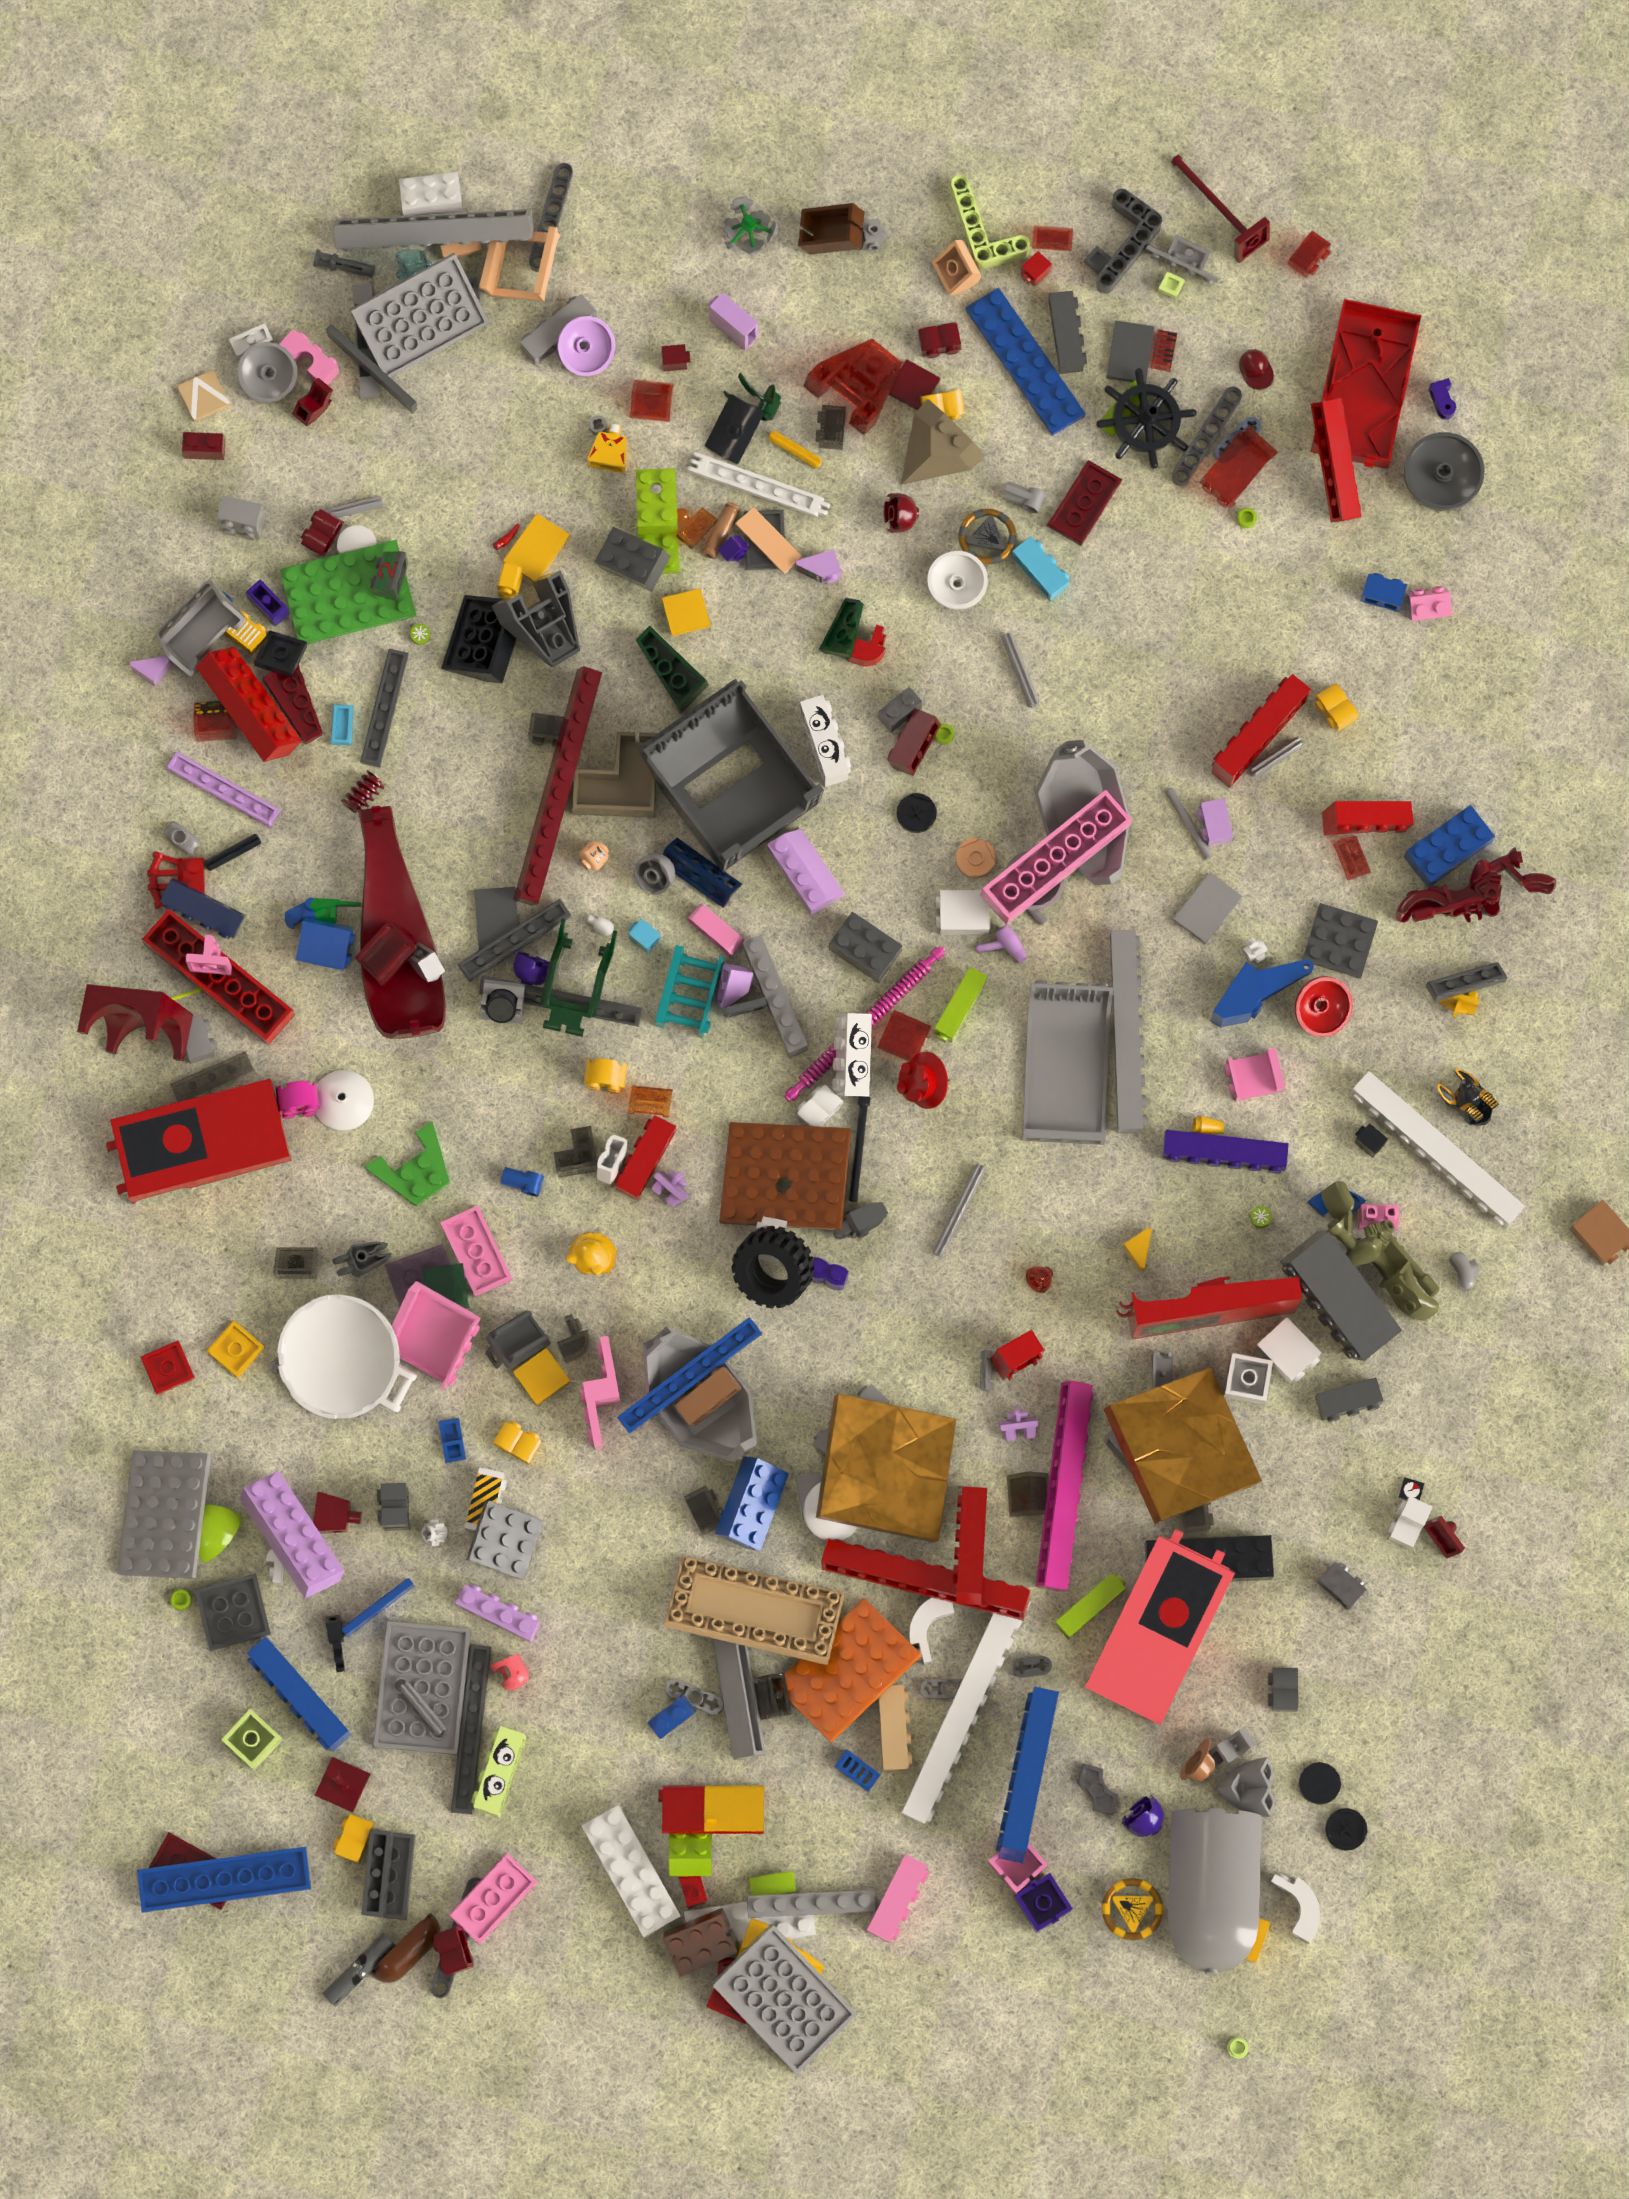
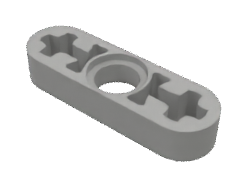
M671 1679L666 1683L665 1691L670 1698L677 1700L682 1696L680 1692L672 1694L669 1688L670 1685L674 1686L675 1683H678V1688L683 1691L684 1687L689 1688L685 1692L687 1699L688 1694L692 1691H697L700 1694L698 1702H690L694 1708L710 1715H717L722 1711L723 1703L718 1696L679 1679ZM704 1695H707L706 1700L709 1702L717 1700L719 1708H714L711 1711L708 1704L704 1703V1707L699 1705L703 1702Z
M927 1679L922 1682L920 1692L927 1699H954L960 1687L959 1683L963 1679ZM927 1683H932V1687H939L938 1683H942V1695H938V1691H932V1695H928L927 1691H924L923 1688L927 1687ZM953 1683L957 1688L956 1693L953 1695L946 1694L944 1691L945 1685Z

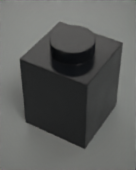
M1370 1123L1366 1128L1362 1125L1355 1133L1357 1136L1355 1143L1372 1158L1388 1141V1138Z

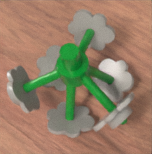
M743 196L733 200L731 209L736 214L743 213L744 218L741 223L737 218L725 219L723 231L727 233V237L723 235L726 240L724 244L728 249L734 250L736 248L740 251L741 249L735 242L746 231L749 233L750 240L743 242L742 250L752 255L761 252L762 247H764V241L754 238L752 231L754 230L756 233L767 232L768 243H771L772 239H776L779 228H777L778 223L775 221L768 228L770 216L764 214L763 210H758V212H752L748 215L746 211L750 209L753 200Z

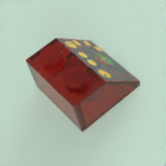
M220 701L194 703V736L197 742L237 739L236 723Z

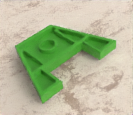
M433 1122L415 1132L426 1150L392 1172L382 1156L364 1167L415 1206H418L450 1184Z

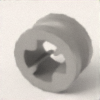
M595 416L591 418L589 422L591 433L597 436L599 432H606L607 422L603 417ZM597 422H601L603 428L596 430L594 423L598 424Z

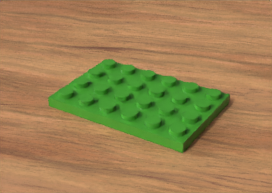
M397 540L280 569L297 638L306 641L307 644L416 617L406 574L397 601L374 595L373 588H371L372 578L377 576L378 569H376L378 558H382L384 552L399 551Z

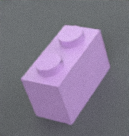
M1225 798L1201 802L1200 809L1197 810L1199 822L1202 821L1204 826L1201 829L1203 841L1207 840L1208 846L1232 842L1233 833Z

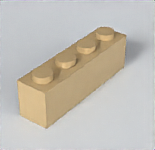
M904 1684L891 1685L879 1697L883 1772L908 1771L909 1765H912V1752L908 1753L907 1744H911V1732H906V1723H910L909 1710L905 1711V1702H909L908 1689L904 1690Z

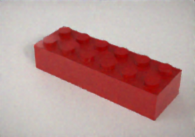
M235 647L208 652L196 666L198 672L263 762L289 756L302 742L296 730L292 728L286 716L279 710L274 700L264 689L263 684L256 678L252 669L246 664Z
M1294 674L1289 678L1285 677L1279 683L1276 693L1272 691L1269 694L1263 708L1259 706L1252 714L1253 718L1251 721H1246L1240 727L1238 736L1233 735L1230 738L1224 752L1220 750L1213 758L1212 774L1229 788L1307 702L1311 688Z

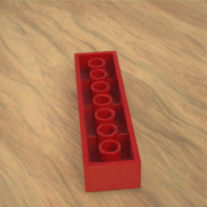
M170 909L162 915L142 938L146 947L268 1046L295 1016L291 1007L222 951L220 956L228 957L232 966L231 975L190 972L186 963L187 953L203 955L205 938Z

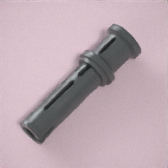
M319 249L316 251L313 263L314 267L322 266L329 268L330 271L338 269L370 278L373 277L375 269L374 265L340 258L336 253L331 255L323 253ZM347 265L359 267V268H362V270H361V269H357V268H353V267H348Z

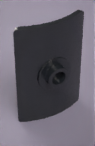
M730 394L705 443V447L723 458L739 464L764 412L737 396Z

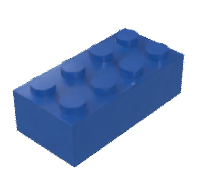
M1469 805L1406 850L1404 858L1427 888H1429L1490 845L1495 835L1475 809Z
M744 1456L715 1534L743 1548L761 1551L789 1473L759 1458Z

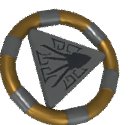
M987 508L974 511L963 520L959 528L958 539L962 551L974 555L983 564H995L1006 559L1011 554L1016 545L1017 534L1015 526L1008 516L998 510ZM988 516L966 542L967 529L970 523L975 519ZM994 517L999 519L1008 528L1009 538L1006 548ZM968 545L1003 552L991 557H983L971 550Z

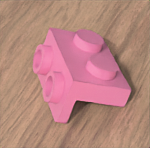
M1444 586L1432 587V590L1424 591V589H1414L1412 593H1407L1412 621L1452 616L1450 592Z

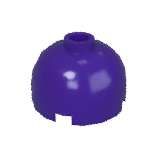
M517 951L513 964L516 977L521 979L523 984H545L549 961L537 956H529V953Z
M1150 1795V1799L1145 1796L1129 1809L1133 1811L1128 1818L1124 1816L1122 1820L1123 1826L1130 1833L1138 1837H1147L1151 1834L1156 1835L1162 1829L1161 1824L1164 1819V1811L1153 1795Z

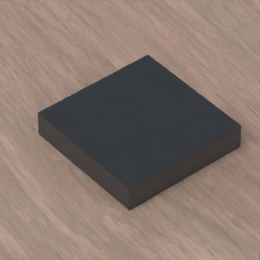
M269 630L254 660V666L292 678L307 648V642Z

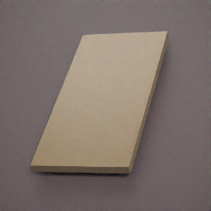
M682 1555L663 1627L828 1665L845 1593Z

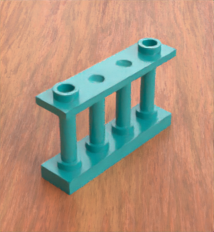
M675 946L655 1020L656 1027L664 1028L665 1023L673 1022L699 1029L700 1038H703L704 1033L709 1032L711 1022L708 1021V1017L724 965L722 956H719L718 963L716 964L688 957L684 953V947ZM687 964L714 971L712 983L682 976V973H679L680 965L684 966ZM681 983L710 991L707 1002L676 995V992H673L675 984L679 985ZM675 1002L705 1011L702 1021L671 1014V1011H668L669 1006Z

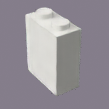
M940 890V897H936V909H940V916H936V929H940V935L989 934V905L980 895L982 890Z
M1288 1317L1256 1346V1349L1265 1359L1273 1361L1272 1366L1289 1384L1292 1381L1297 1383L1304 1377L1305 1373L1303 1371L1306 1368L1310 1367L1312 1369L1320 1362L1318 1357L1321 1355V1352Z

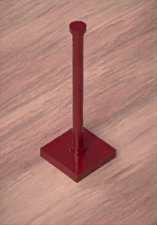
M1176 155L1172 159V165L1177 166L1240 232L1241 235L1234 239V258L1239 263L1270 240V221L1266 217H1263L1247 229L1182 161L1180 155Z
M332 1757L315 1796L354 1813L371 1774Z

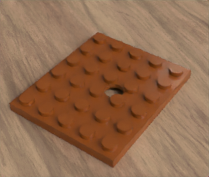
M730 1122L719 1222L721 1224L757 1226V1222H762V1218L765 1216L787 1221L788 1228L841 1230L851 1129ZM782 1178H788L791 1181V1189L787 1190L786 1193H780L776 1188L777 1182Z

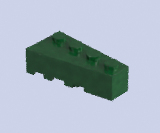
M651 626L636 639L637 644L679 712L682 713L709 686L707 680Z

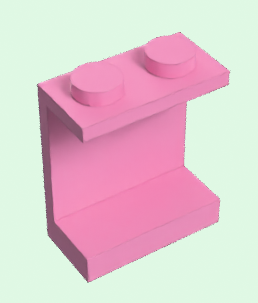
M1276 1048L1268 1049L1264 1054L1232 1060V1057L1227 1058L1224 1071L1226 1077L1230 1076L1229 1092L1231 1096L1235 1097V1101L1284 1091L1285 1084Z

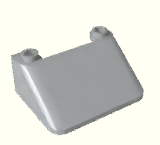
M208 580L163 624L156 633V639L167 657L191 677L194 673L198 672L196 669L200 662L198 658L229 627L239 630L246 621V618L213 581Z

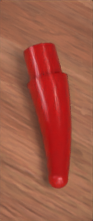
M517 523L506 535L494 542V549L504 548L515 536L520 525Z

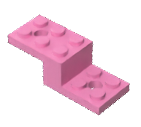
M608 1336L600 1337L601 1343L597 1344L600 1360L604 1359L605 1362L601 1364L603 1379L583 1382L584 1388L580 1389L582 1404H587V1408L583 1409L586 1425H591V1429H587L590 1445L594 1444L595 1450L603 1448L596 1408L620 1403Z

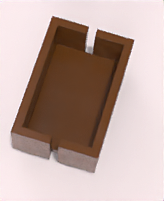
M854 203L802 209L800 226L805 230H799L798 247L809 255L861 249L863 232L860 229L863 228L865 211Z
M723 1907L664 1931L663 1941L669 1955H673L672 1961L679 1977L738 1953L740 1945L733 1929H729L730 1923Z

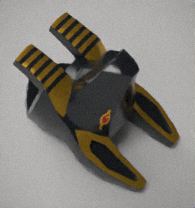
M1459 1068L1455 1070V1073L1461 1079V1084L1455 1094L1441 1083L1437 1085V1089L1444 1102L1449 1107L1458 1111L1469 1125L1481 1126L1488 1124L1491 1120L1493 1109L1499 1105L1493 1095L1482 1088L1473 1075Z

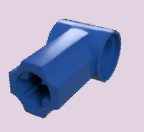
M505 1167L500 1184L521 1190L524 1194L538 1197L544 1176L532 1171L522 1172Z

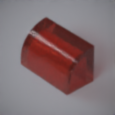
M1033 226L1032 249L1071 251L1073 228Z

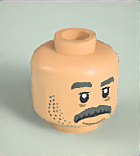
M590 841L579 853L581 866L586 870L598 871L609 859L608 848L600 841Z

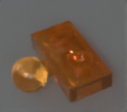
M703 507L692 518H690L687 509L678 508V523H685L686 525L677 533L676 537L692 549L716 524L718 519Z

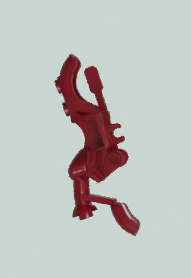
M1514 847L1507 855L1499 857L1492 862L1484 859L1479 860L1474 866L1469 885L1462 890H1449L1447 884H1443L1441 887L1431 886L1428 889L1408 892L1397 908L1396 920L1405 923L1412 916V920L1418 922L1431 919L1438 914H1443L1454 918L1464 915L1466 921L1470 923V916L1472 914H1476L1478 920L1482 919V907H1484L1486 915L1495 917L1500 912L1499 902L1502 885H1500L1502 876L1498 873L1505 870L1520 886H1524L1530 893L1551 894L1556 888V879L1543 873H1530L1522 876L1515 869H1520V863H1523L1521 851H1517L1516 847Z

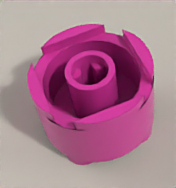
M309 1081L286 1083V1088L281 1089L280 1085L275 1089L279 1113L283 1119H292L295 1115L303 1114V1117H311L320 1108L316 1082H313L312 1085L309 1084Z

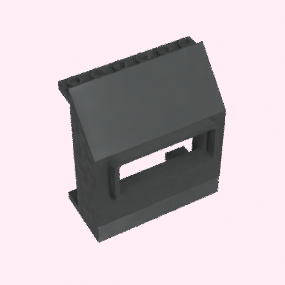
M736 678L638 747L660 790L722 873L818 805L824 792L820 784L817 786L814 784L745 692L746 685L743 681L738 682ZM749 742L764 761V764L707 805L699 808L684 786L743 744Z

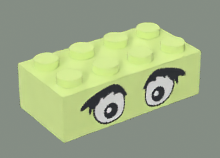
M500 1726L499 1731H494L491 1740L494 1746L492 1751L488 1750L485 1758L487 1767L485 1771L482 1770L478 1779L480 1788L479 1791L474 1792L471 1801L475 1811L500 1819L526 1740L524 1733Z

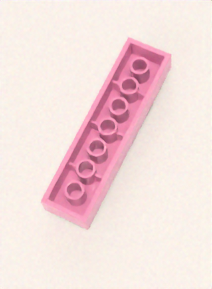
M1107 790L1103 791L983 887L980 893L981 897L1006 925L1009 924L1130 826L1132 819Z

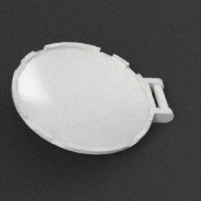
M334 1294L313 1299L300 1307L289 1318L280 1335L277 1353L279 1360L278 1368L283 1383H285L290 1391V1395L296 1402L308 1411L322 1417L331 1419L352 1418L372 1410L379 1403L395 1412H399L400 1404L411 1382L415 1381L417 1377L416 1373L399 1364L398 1341L386 1317L370 1303L354 1296ZM400 1374L405 1378L394 1399L391 1400L387 1397Z

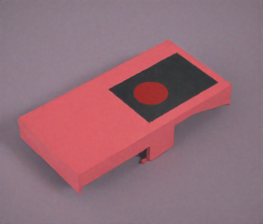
M1177 1529L1174 1530L1171 1539L1159 1535L1085 1688L1159 1725L1162 1724L1235 1574L1230 1568L1221 1564L1225 1555L1224 1552L1217 1549L1213 1558L1210 1559L1179 1544L1184 1533Z

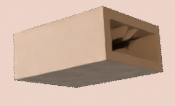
M1601 1200L1570 1228V1231L1602 1266L1606 1263L1611 1265L1619 1258L1617 1253L1622 1249L1624 1252L1629 1249V1228L1604 1200Z

